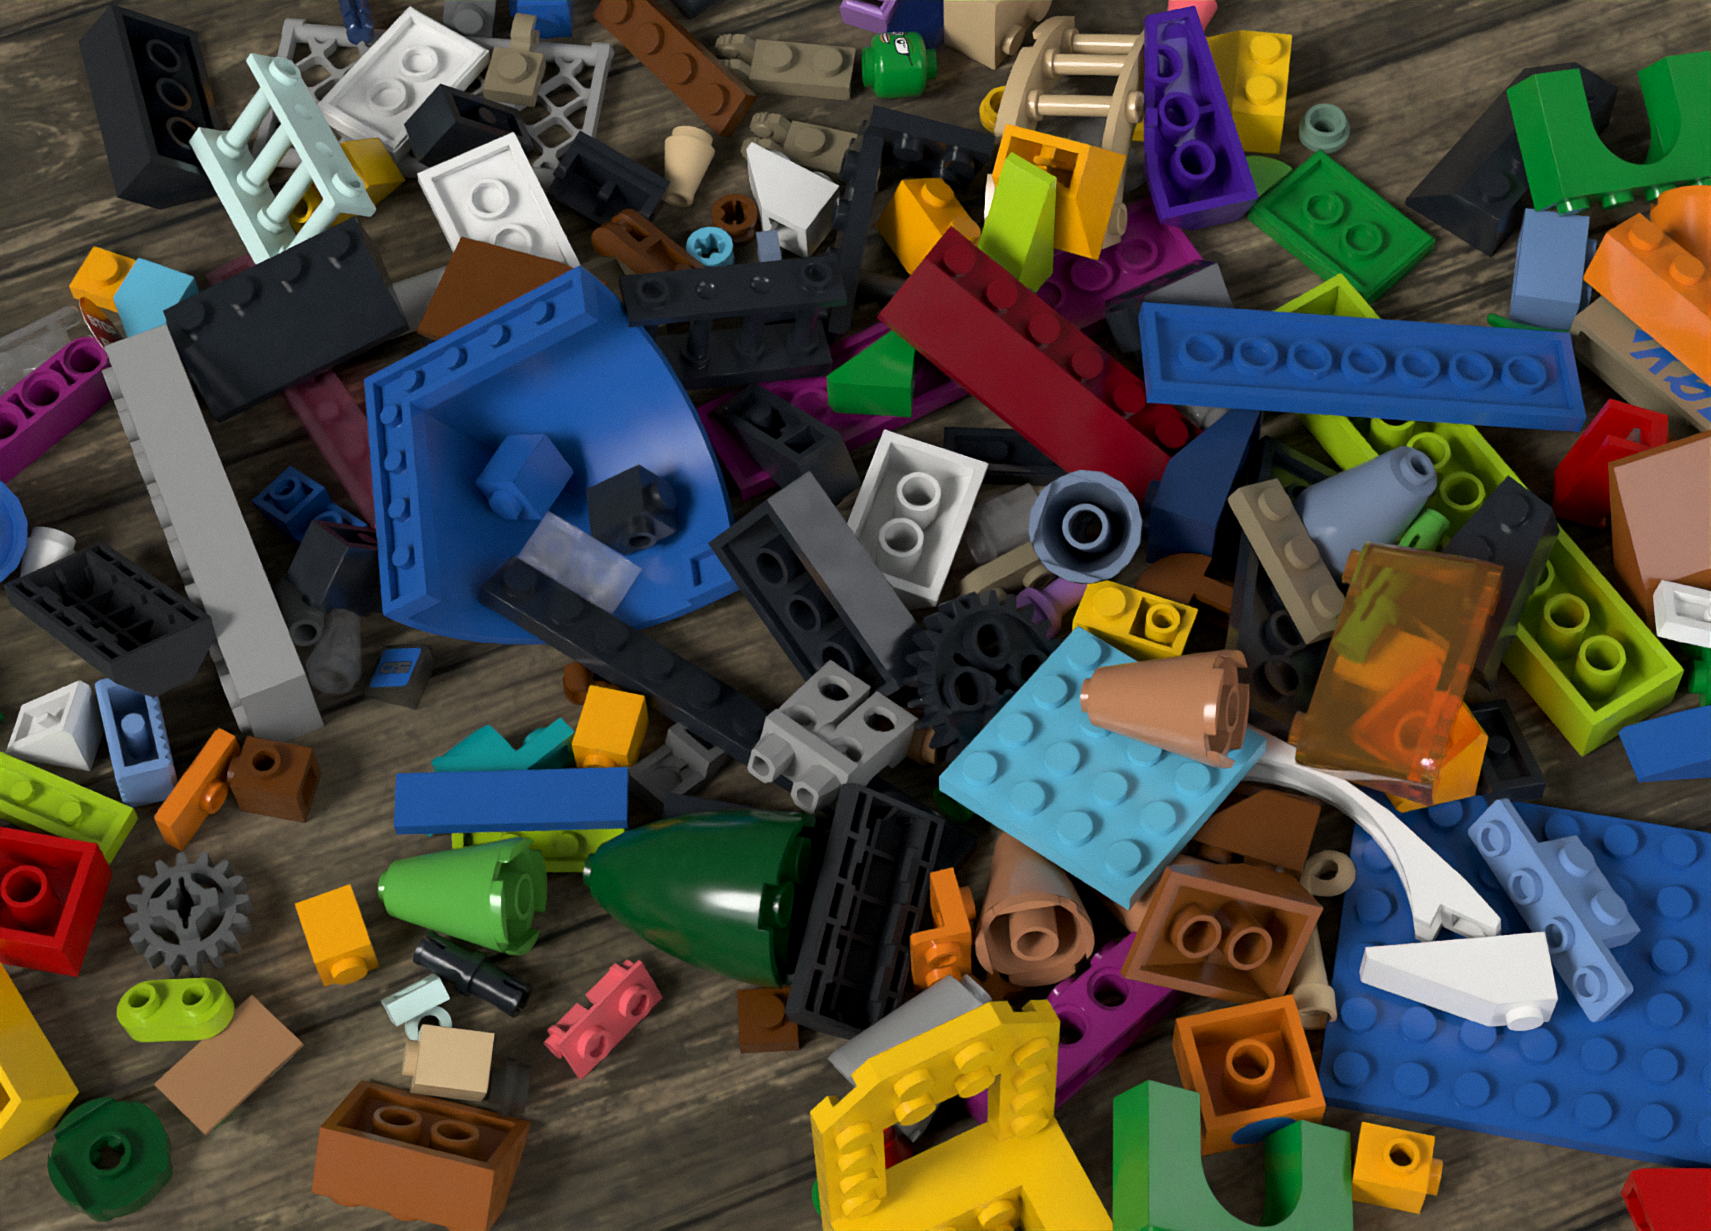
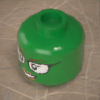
M918 32L878 33L872 38L870 46H863L864 87H872L875 96L880 99L919 97L926 89L927 80L936 79V51L934 48L926 49L925 41Z

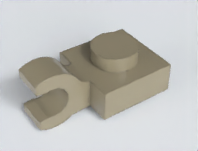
M516 13L512 23L510 48L494 47L482 88L486 99L535 107L546 68L544 54L535 52L540 37L539 30H534L537 20L535 15Z

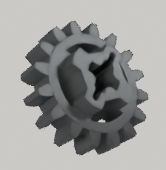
M184 852L178 853L176 866L168 868L161 860L156 861L155 866L158 875L153 879L148 876L139 875L137 881L143 891L142 894H130L126 897V902L134 913L123 918L129 933L133 934L129 939L137 954L144 953V957L152 969L159 967L165 961V967L172 977H177L183 965H189L194 977H199L203 969L202 963L211 961L216 968L221 969L224 967L220 954L225 950L239 954L242 948L236 935L251 934L253 929L248 917L245 915L255 911L250 896L245 894L248 888L242 875L233 876V870L225 859L213 868L211 858L206 852L200 854L196 864L189 863ZM199 884L208 885L213 888L205 889L201 887ZM192 900L194 907L190 910V901ZM187 920H188V923H189V927H188V928L186 927V925H185V923H184V922H186ZM174 939L175 941L180 943V945L171 944L165 941Z

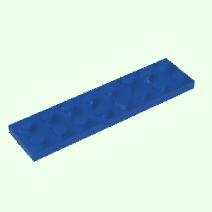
M1150 302L1142 303L1138 316L1147 403L1580 432L1586 420L1569 332Z

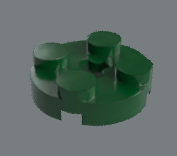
M103 1097L88 1101L71 1111L60 1122L54 1134L56 1141L52 1147L51 1157L48 1154L47 1162L51 1182L62 1199L71 1208L88 1215L97 1222H107L115 1217L126 1216L141 1209L160 1192L161 1188L170 1181L173 1175V1165L171 1162L172 1146L164 1126L150 1108L132 1100L134 1104L127 1101H115L113 1097ZM110 1145L114 1151L125 1148V1154L120 1158L121 1163L113 1169L106 1167L101 1170L95 1167L102 1160L99 1151L103 1147Z

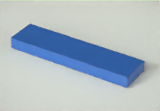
M628 767L396 773L394 829L397 835L629 828Z

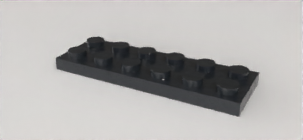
M1265 435L1253 445L1248 485L1278 478L1293 503L1296 496L1304 489L1334 476L1338 472ZM1242 528L1225 649L1239 650L1246 659L1247 668L1237 667L1238 683L1249 684L1250 699L1247 723L1314 755L1327 745L1337 655L1333 643L1339 635L1306 645ZM1336 583L1339 590L1343 594L1344 585Z

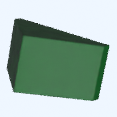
M891 330L827 375L828 406L835 413L911 418L918 351Z

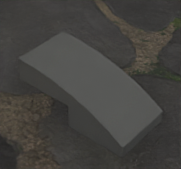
M678 722L668 729L665 744L628 769L629 792L661 819H665L663 809L668 792L694 796L733 757L719 747L713 746L687 730V727Z

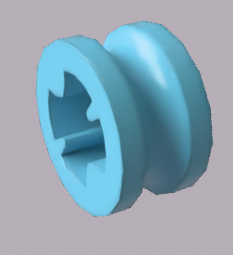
M704 227L693 232L688 238L686 251L705 267L734 265L733 243L726 231L718 227ZM711 248L719 249V253H712L710 258L702 257V254H708Z

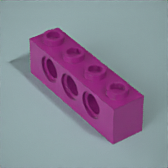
M1134 931L1120 943L1116 940L1106 943L1090 962L1091 968L1077 980L1073 977L1064 979L1052 990L1047 998L1060 1020V1030H1073L1081 1036V1039L1074 1044L1065 1045L1059 1043L1054 1111L1180 1003L1182 991L1127 979L1120 973L1136 937ZM1111 992L1121 996L1125 1002L1116 1007H1107L1100 1004L1095 998L1102 993ZM988 1088L967 1098H962L958 1094V1102L980 1125L987 1122Z

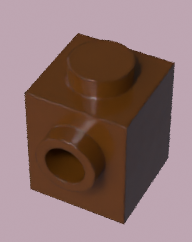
M247 736L241 755H234L230 762L227 773V786L232 790L240 811L306 823L322 772L311 747Z

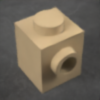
M423 1024L418 1033L417 1040L407 1039L404 1050L402 1075L412 1076L410 1093L481 1102L487 1094L495 1033Z

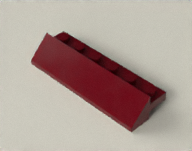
M952 226L947 229L877 316L886 326L1067 473L1078 470L1098 471L1122 482L1134 495L1141 513L1143 512L1144 498L1152 478L1161 481L1168 461L1203 432L1170 404L1147 403L1145 383Z

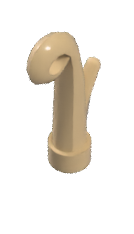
M1324 850L1317 852L1306 860L1300 884L1312 896L1333 897L1342 894L1355 881L1356 869L1354 862L1347 855L1338 851ZM1329 871L1338 872L1330 880L1319 879L1322 874ZM1317 923L1288 984L1289 992L1287 995H1294L1304 1030L1325 1028L1328 1013L1329 1021L1337 1020L1335 991L1328 985Z

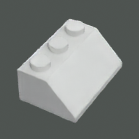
M884 429L847 524L860 539L867 553L886 580L893 586L896 594L908 610L935 607L988 469V463Z

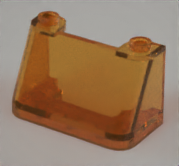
M1366 541L1362 551L1352 548L1342 576V582L1348 583L1350 586L1308 712L1297 711L1290 729L1287 744L1297 747L1295 753L1296 765L1432 807L1441 780L1439 774L1450 747V739L1483 637L1486 636L1489 627L1490 615L1494 616L1501 596L1505 566L1483 559Z

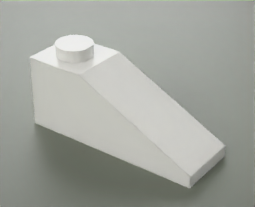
M1545 932L1365 947L1359 970L1361 982L1489 1027L1507 1025L1510 1030L1514 1031L1531 1030L1541 1026L1544 1022H1549L1558 1000Z

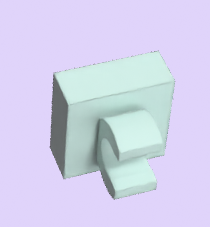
M434 973L381 1000L393 1024L399 1026L405 1023V1032L410 1040H417L419 1033L418 1023L421 1018L427 1015L436 1016L440 1026L452 1028L450 1015L439 1006V1004L449 1000L450 997L441 979Z

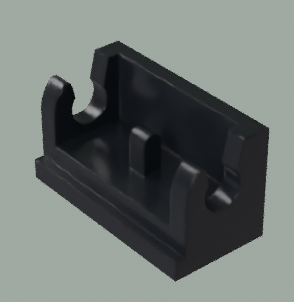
M580 130L553 173L555 179L547 190L546 197L598 228L604 223L611 222L612 218L624 209H633L652 223L663 207L670 181Z

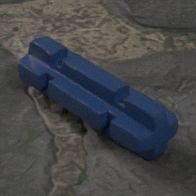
M338 0L341 5L340 9L344 26L347 29L348 40L354 45L361 41L367 44L372 42L375 37L373 31L374 23L370 16L368 0Z

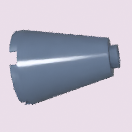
M1400 446L1307 487L1296 496L1292 505L1310 538L1316 545L1334 581L1341 585H1353L1357 581L1365 580L1366 582L1379 573L1434 492L1437 485V477L1431 460L1424 453L1408 446Z
M1078 470L1057 478L1041 490L1031 509L1028 532L1037 557L1050 572L1069 582L1093 584L1116 576L1131 563L1141 544L1143 519L1137 500L1122 482L1103 472ZM1092 524H1102L1100 536L1090 543L1086 536L1087 529Z

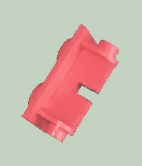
M625 960L621 965L614 963L609 968L610 971L585 994L594 1005L587 1010L576 1003L555 1025L548 1029L550 1036L544 1041V1045L557 1058L561 1059L564 1056L580 1080L603 1060L663 998L640 960L635 964L629 960Z

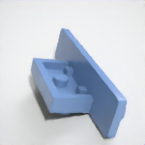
M1507 798L1498 799L1468 829V835L1532 933L1545 932L1550 960L1591 1022L1604 1020L1633 992V985L1609 951V948L1628 944L1641 930L1627 911L1626 904L1622 898L1614 892L1596 865L1592 853L1582 844L1577 835L1538 843L1510 800Z

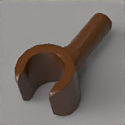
M578 662L567 664L564 667V677L562 679L564 694L567 700L574 705H583L585 703L590 685L625 692L612 683L594 681L593 671Z

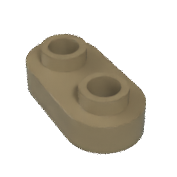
M1029 541L969 573L957 585L954 597L957 599L961 595L974 591L978 595L989 590H995L998 598L1009 594H1014L1017 597L1020 592L1029 587L1043 590L1055 580L1056 575L1042 564L1033 549L1032 542Z

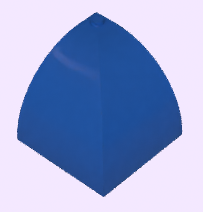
M577 266L364 379L384 616L401 624L449 638L496 644H547L479 602L480 587L513 555L636 630L678 618L740 590L708 544L732 526L735 521L718 460L699 415L675 371L650 334L643 326L629 328L624 304L582 266ZM546 434L573 469L574 473L542 520H504L490 508L489 500L475 484V481L507 435ZM640 464L672 484L677 497V506L675 508L677 532L656 541L650 548L637 550L623 556L591 537L586 489Z

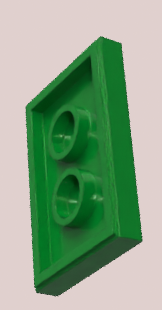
M1321 149L1255 202L1248 210L1247 219L1324 281L1342 273L1368 305H1371L1434 250L1436 242L1435 238Z

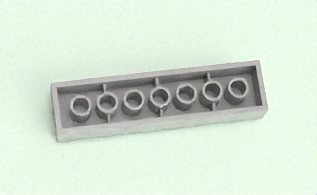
M167 324L104 346L112 367L102 370V373L131 444L139 470L149 491L159 522L167 538L170 551L185 585L188 598L192 604L212 618L216 637L209 648V652L241 734L244 735L253 731L256 738L285 742L324 727L306 674Z

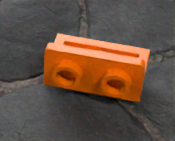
M953 867L930 873V909L933 929L917 932L910 936L911 980L915 991L927 989L947 975H951L959 982L965 974H971V946L975 945L973 921L977 920L976 910L969 886L958 887Z

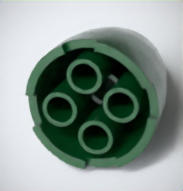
M722 809L694 812L661 819L630 829L602 843L596 850V853L591 852L588 855L584 865L583 881L586 887H590L593 899L616 921L642 940L668 955L702 970L739 982L781 989L783 984L792 985L818 882L817 877L819 878L827 846L826 838L818 817L805 815L800 812L770 809Z

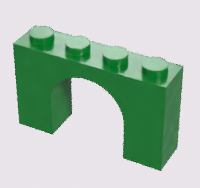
M1710 51L1666 56L1637 72L1651 129L1650 148L1642 165L1629 163L1618 158L1599 139L1591 120L1579 68L1534 74L1507 89L1535 212L1557 209L1558 216L1565 217L1590 209L1589 204L1601 202L1603 210H1610L1633 203V197L1645 196L1646 203H1655L1658 201L1660 194L1674 188L1693 185L1711 186Z
M1147 1080L1113 1098V1231H1353L1350 1132L1299 1120L1265 1136V1206L1259 1224L1253 1226L1238 1220L1226 1211L1215 1198L1206 1181L1201 1162L1200 1093Z

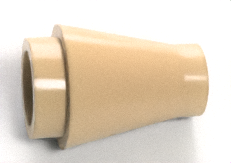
M678 126L673 129L672 135L665 139L664 178L670 181L665 202L679 207H689L692 205L694 195L715 154V150L711 146L713 139L706 131L692 126Z

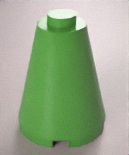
M520 837L397 859L390 864L388 870L381 874L378 883V897L381 904L385 905L386 911L391 917L504 954L524 955L532 949L541 930L530 929L534 912H545L547 873L545 861L540 850L529 848V845L534 842L533 840Z

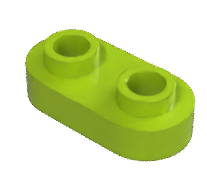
M212 978L144 981L130 988L122 996L117 1006L118 1021L129 1036L139 1042L209 1039L223 1031L234 1015V1002L223 985Z

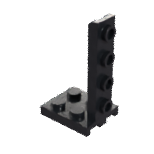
M873 105L869 120H863L859 126L857 138H851L849 147L844 153L839 172V180L846 181L844 198L838 197L836 199L831 215L830 228L837 230L835 247H828L825 256L836 255L847 296V303L845 306L826 307L819 310L817 320L822 319L829 346L839 342L841 337L850 329L879 169L882 174L897 179H904L910 176L919 179L942 178L953 191L965 190L992 156L995 141L994 135Z

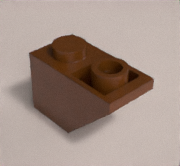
M1264 789L1209 817L1187 843L1186 853L1196 855L1195 858L1214 864L1244 863L1293 875L1300 883L1318 824L1321 806Z

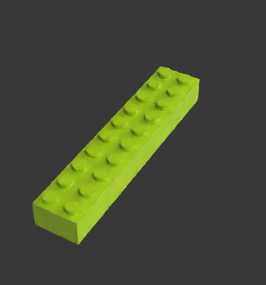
M1342 273L1274 310L1276 312L1381 319ZM1295 413L1342 471L1400 446L1414 448L1424 453L1431 460L1437 477V485L1423 507L1433 509L1446 517L1450 522L1451 529L1444 535L1424 569L1508 475L1528 489L1473 425ZM1558 524L1559 535L1533 596L1530 595L1517 624L1518 631L1512 644L1509 643L1502 662L1581 757H1584L1619 735L1618 732L1623 727L1639 723L1671 703L1684 669Z

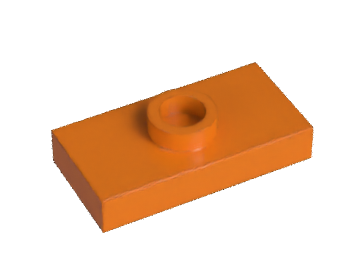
M220 728L217 731L215 730L154 815L155 822L165 842L170 846L183 851L209 814L216 813L223 805L228 794L227 773L230 762L234 755H241L242 752L236 736Z

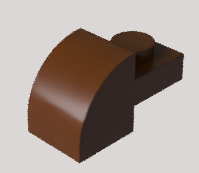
M1197 553L1169 555L1151 564L1139 577L1134 589L1197 608L1198 615L1195 622L1227 635L1234 583L1229 581L1218 582L1210 578L1212 557Z

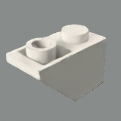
M752 142L746 149L748 173L762 232L777 229L781 247L803 258L811 257L831 230V215L836 199L840 198V186L835 184L827 175L821 172H811L791 162L783 153L776 150L769 151Z

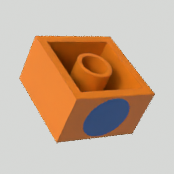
M1293 994L1176 1018L1172 1048L1183 1088L1200 1093L1202 1156L1264 1143L1265 1136L1299 1120L1321 1125L1326 1103Z

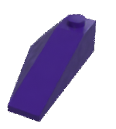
M1195 5L1150 14L1144 19V176L1160 223L1191 231L1237 221L1259 199Z

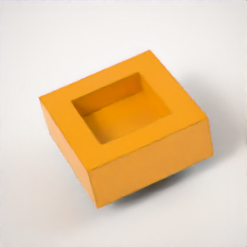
M93 246L69 285L73 298L79 300L81 297H85L99 307L118 313L113 297L137 260Z

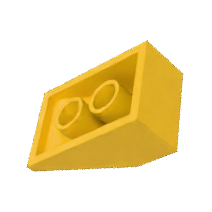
M1238 30L1206 37L1243 151L1279 154L1285 114L1292 35ZM1144 116L1142 122L1136 124L1132 138L1133 141L1144 142Z

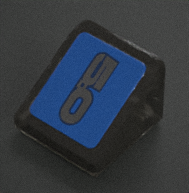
M421 643L383 645L363 692L364 696L417 710L436 664L432 647Z

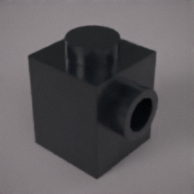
M640 464L586 489L591 537L623 556L637 550L650 548L656 541L677 532L675 516L677 497L672 484Z

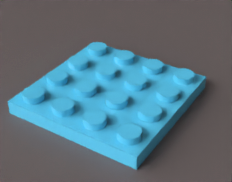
M1077 626L939 776V790L1130 911L1266 752L1267 739L1247 727L1241 750L1229 749L1227 757L1234 760L1235 763L1231 768L1224 769L1215 768L1092 725L1088 713H1083L1080 705V694L1084 680L1092 678L1094 671L1098 667L1138 661Z

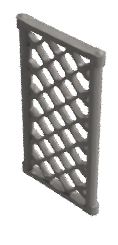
M286 18L277 56L293 61L296 44H309L311 54L295 64L300 72L303 73L312 66L320 64L331 74L329 78L316 86L307 87L316 104H318L320 101L317 98L332 89L360 60L359 58L343 69L335 68L327 58L336 51L337 46L358 48L359 55L362 57L387 30L373 29L375 37L372 42L367 44L361 41L354 45L347 38L345 26L308 24L305 19ZM464 36L489 50L490 58L495 46L510 48L511 39ZM538 42L535 52L543 53L547 63H555L558 72L556 76L540 85L536 100L551 114L534 125L530 126L524 123L532 144L542 154L532 167L542 189H549L555 179L553 173L560 163L558 158L567 152L580 129H576L567 120V116L581 107L587 106L584 126L581 131L596 139L608 71L610 72L614 56L612 43L592 42L590 46ZM584 65L595 66L590 89L584 88L574 78L582 71ZM478 75L474 81L480 88L471 94L485 98L482 89L485 80ZM562 84L570 85L580 95L563 107L554 106L545 96ZM498 102L516 108L519 111L527 107L523 105ZM271 108L259 126L251 153L254 160H256L275 133L277 123H281L273 108ZM553 125L563 126L572 136L555 148L546 147L537 137ZM333 128L342 137L341 140L338 141L339 144H341L344 141L354 140L349 136L345 135L344 133ZM293 145L277 167L298 168L302 160ZM409 152L396 164L404 178L418 179L417 173L430 168L418 162L417 158L410 157Z

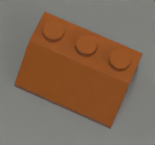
M361 1080L320 1126L311 1193L330 1197L335 1203L342 1206L357 1207L362 1205L386 1211L393 1218L401 1221L421 1220L445 1226L449 1231H489L504 1210L529 1134L531 1121Z

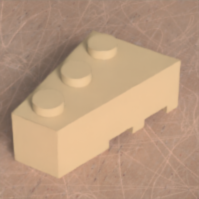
M944 0V45L995 70L1007 54L1012 56L1017 52L1023 42L1026 30L1034 20L1039 22L1044 18L1052 0Z

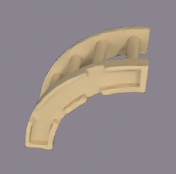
M1054 16L1046 19L1033 31V38L1037 39L1033 47H1022L1012 67L997 115L993 134L995 136L994 146H1000L1005 124L1035 131L1037 122L1041 121L1044 115L1107 117L1102 147L1099 148L1127 156L1101 248L1104 249L1121 242V235L1124 234L1127 226V209L1125 204L1122 203L1127 162L1136 124L1141 123L1144 116V30L1140 35L1080 34L1078 29L1074 28V16ZM1062 75L1119 76L1113 96L1049 94L1054 84ZM987 174L984 224L996 190L992 174Z

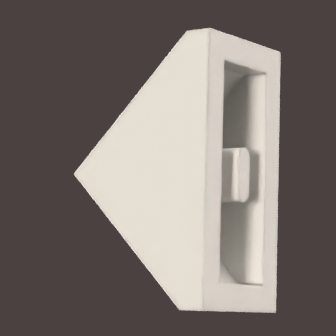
M79 680L23 704L5 754L19 760L91 771L104 732V725L100 707L90 686Z

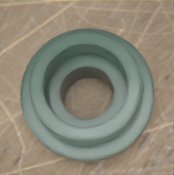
M1325 103L1315 105L1300 119L1298 126L1299 139L1305 147L1314 152H1317L1319 149L1324 153L1338 151L1345 146L1349 139L1350 124L1343 111L1335 105Z

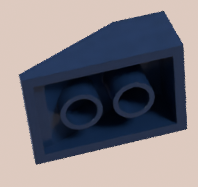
M1231 408L1168 461L1161 481L1152 478L1142 508L1143 511L1147 512L1143 521L1142 539L1148 541L1147 563L1153 564L1161 558L1178 553L1202 554L1212 557L1211 577L1234 516L1227 498L1238 488L1244 487L1250 472L1253 445L1260 440L1264 411Z

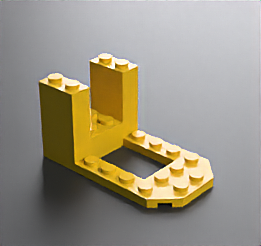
M1048 999L1030 1000L1022 1007L1023 1012H1013L1008 1001L988 1002L867 1059L851 1074L856 1087L841 1101H839L837 1095L827 1096L810 1111L823 1231H1015L1014 1229L1019 1226L1022 1231H1113L1111 1218L1054 1117L1060 1020ZM988 1088L987 1122L893 1167L885 1169L883 1129L898 1122L902 1126L915 1124L933 1113L936 1109V1104L957 1094L962 1098L971 1097Z

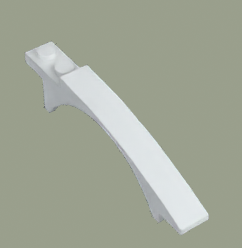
M1247 723V727L1265 737L1267 743L1266 752L1241 781L1272 783L1299 790L1336 807L1358 823L1386 853L1400 877L1412 911L1415 939L1421 942L1435 941L1442 927L1466 938L1501 935V918L1457 871L1392 812L1309 754Z

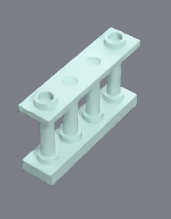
M251 53L246 62L260 85L259 90L230 131L199 127L189 143L254 263L258 264L327 230L340 212L371 217L377 209L365 190L364 182L354 171L305 85L299 68L292 60L284 57H270ZM271 108H273L281 125L256 160H254L248 149L247 142ZM293 145L302 162L275 198L267 179ZM314 182L323 200L296 236L289 223L288 216Z

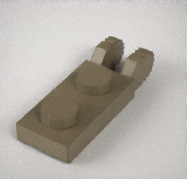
M731 33L728 35L724 34L723 36L720 35L716 40L714 51H716V55H719V58H724L723 60L719 59V61L750 88L752 92L836 100L850 99L857 60L856 48L756 39L755 42L746 35H731Z
M761 111L753 115L750 128L754 135H758L759 138L751 136V138L747 137L744 140L740 152L745 157V160H747L746 149L753 142L769 151H779L787 156L791 162L811 172H821L832 179L835 184L846 187V181L839 180L840 166L851 138H857L858 134L794 120L791 123L782 115L775 113L768 114ZM775 142L784 143L783 148ZM880 169L878 171L875 193L878 192L884 176Z

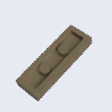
M1278 478L1238 488L1227 498V501L1306 645L1341 635L1353 614Z

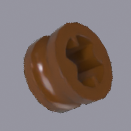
M728 194L719 198L712 207V227H718L726 231L730 235L734 247L746 245L756 237V232L759 229L758 211L756 204L751 198L743 194ZM734 215L735 220H733L732 225L727 224L726 218ZM738 215L743 216L744 222L737 225Z

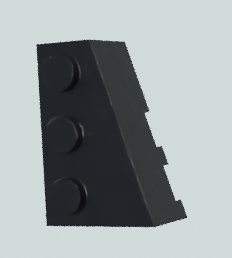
M1508 475L1395 602V606L1405 626L1490 693L1497 680V671L1509 643L1512 644L1518 631L1517 624L1530 595L1533 596L1560 530L1553 508Z

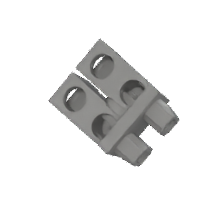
M829 660L786 700L779 709H775L766 717L761 738L752 749L747 768L749 773L764 783L773 782L781 774L794 782L790 795L795 805L810 815L818 812L825 806L835 811L842 784L857 783L866 787L872 777L888 765L894 768L906 758L918 718L878 691L868 698L871 689L869 685L832 660ZM832 684L843 687L849 697L840 701L830 697ZM877 714L890 719L895 728L886 732L876 728L874 724Z

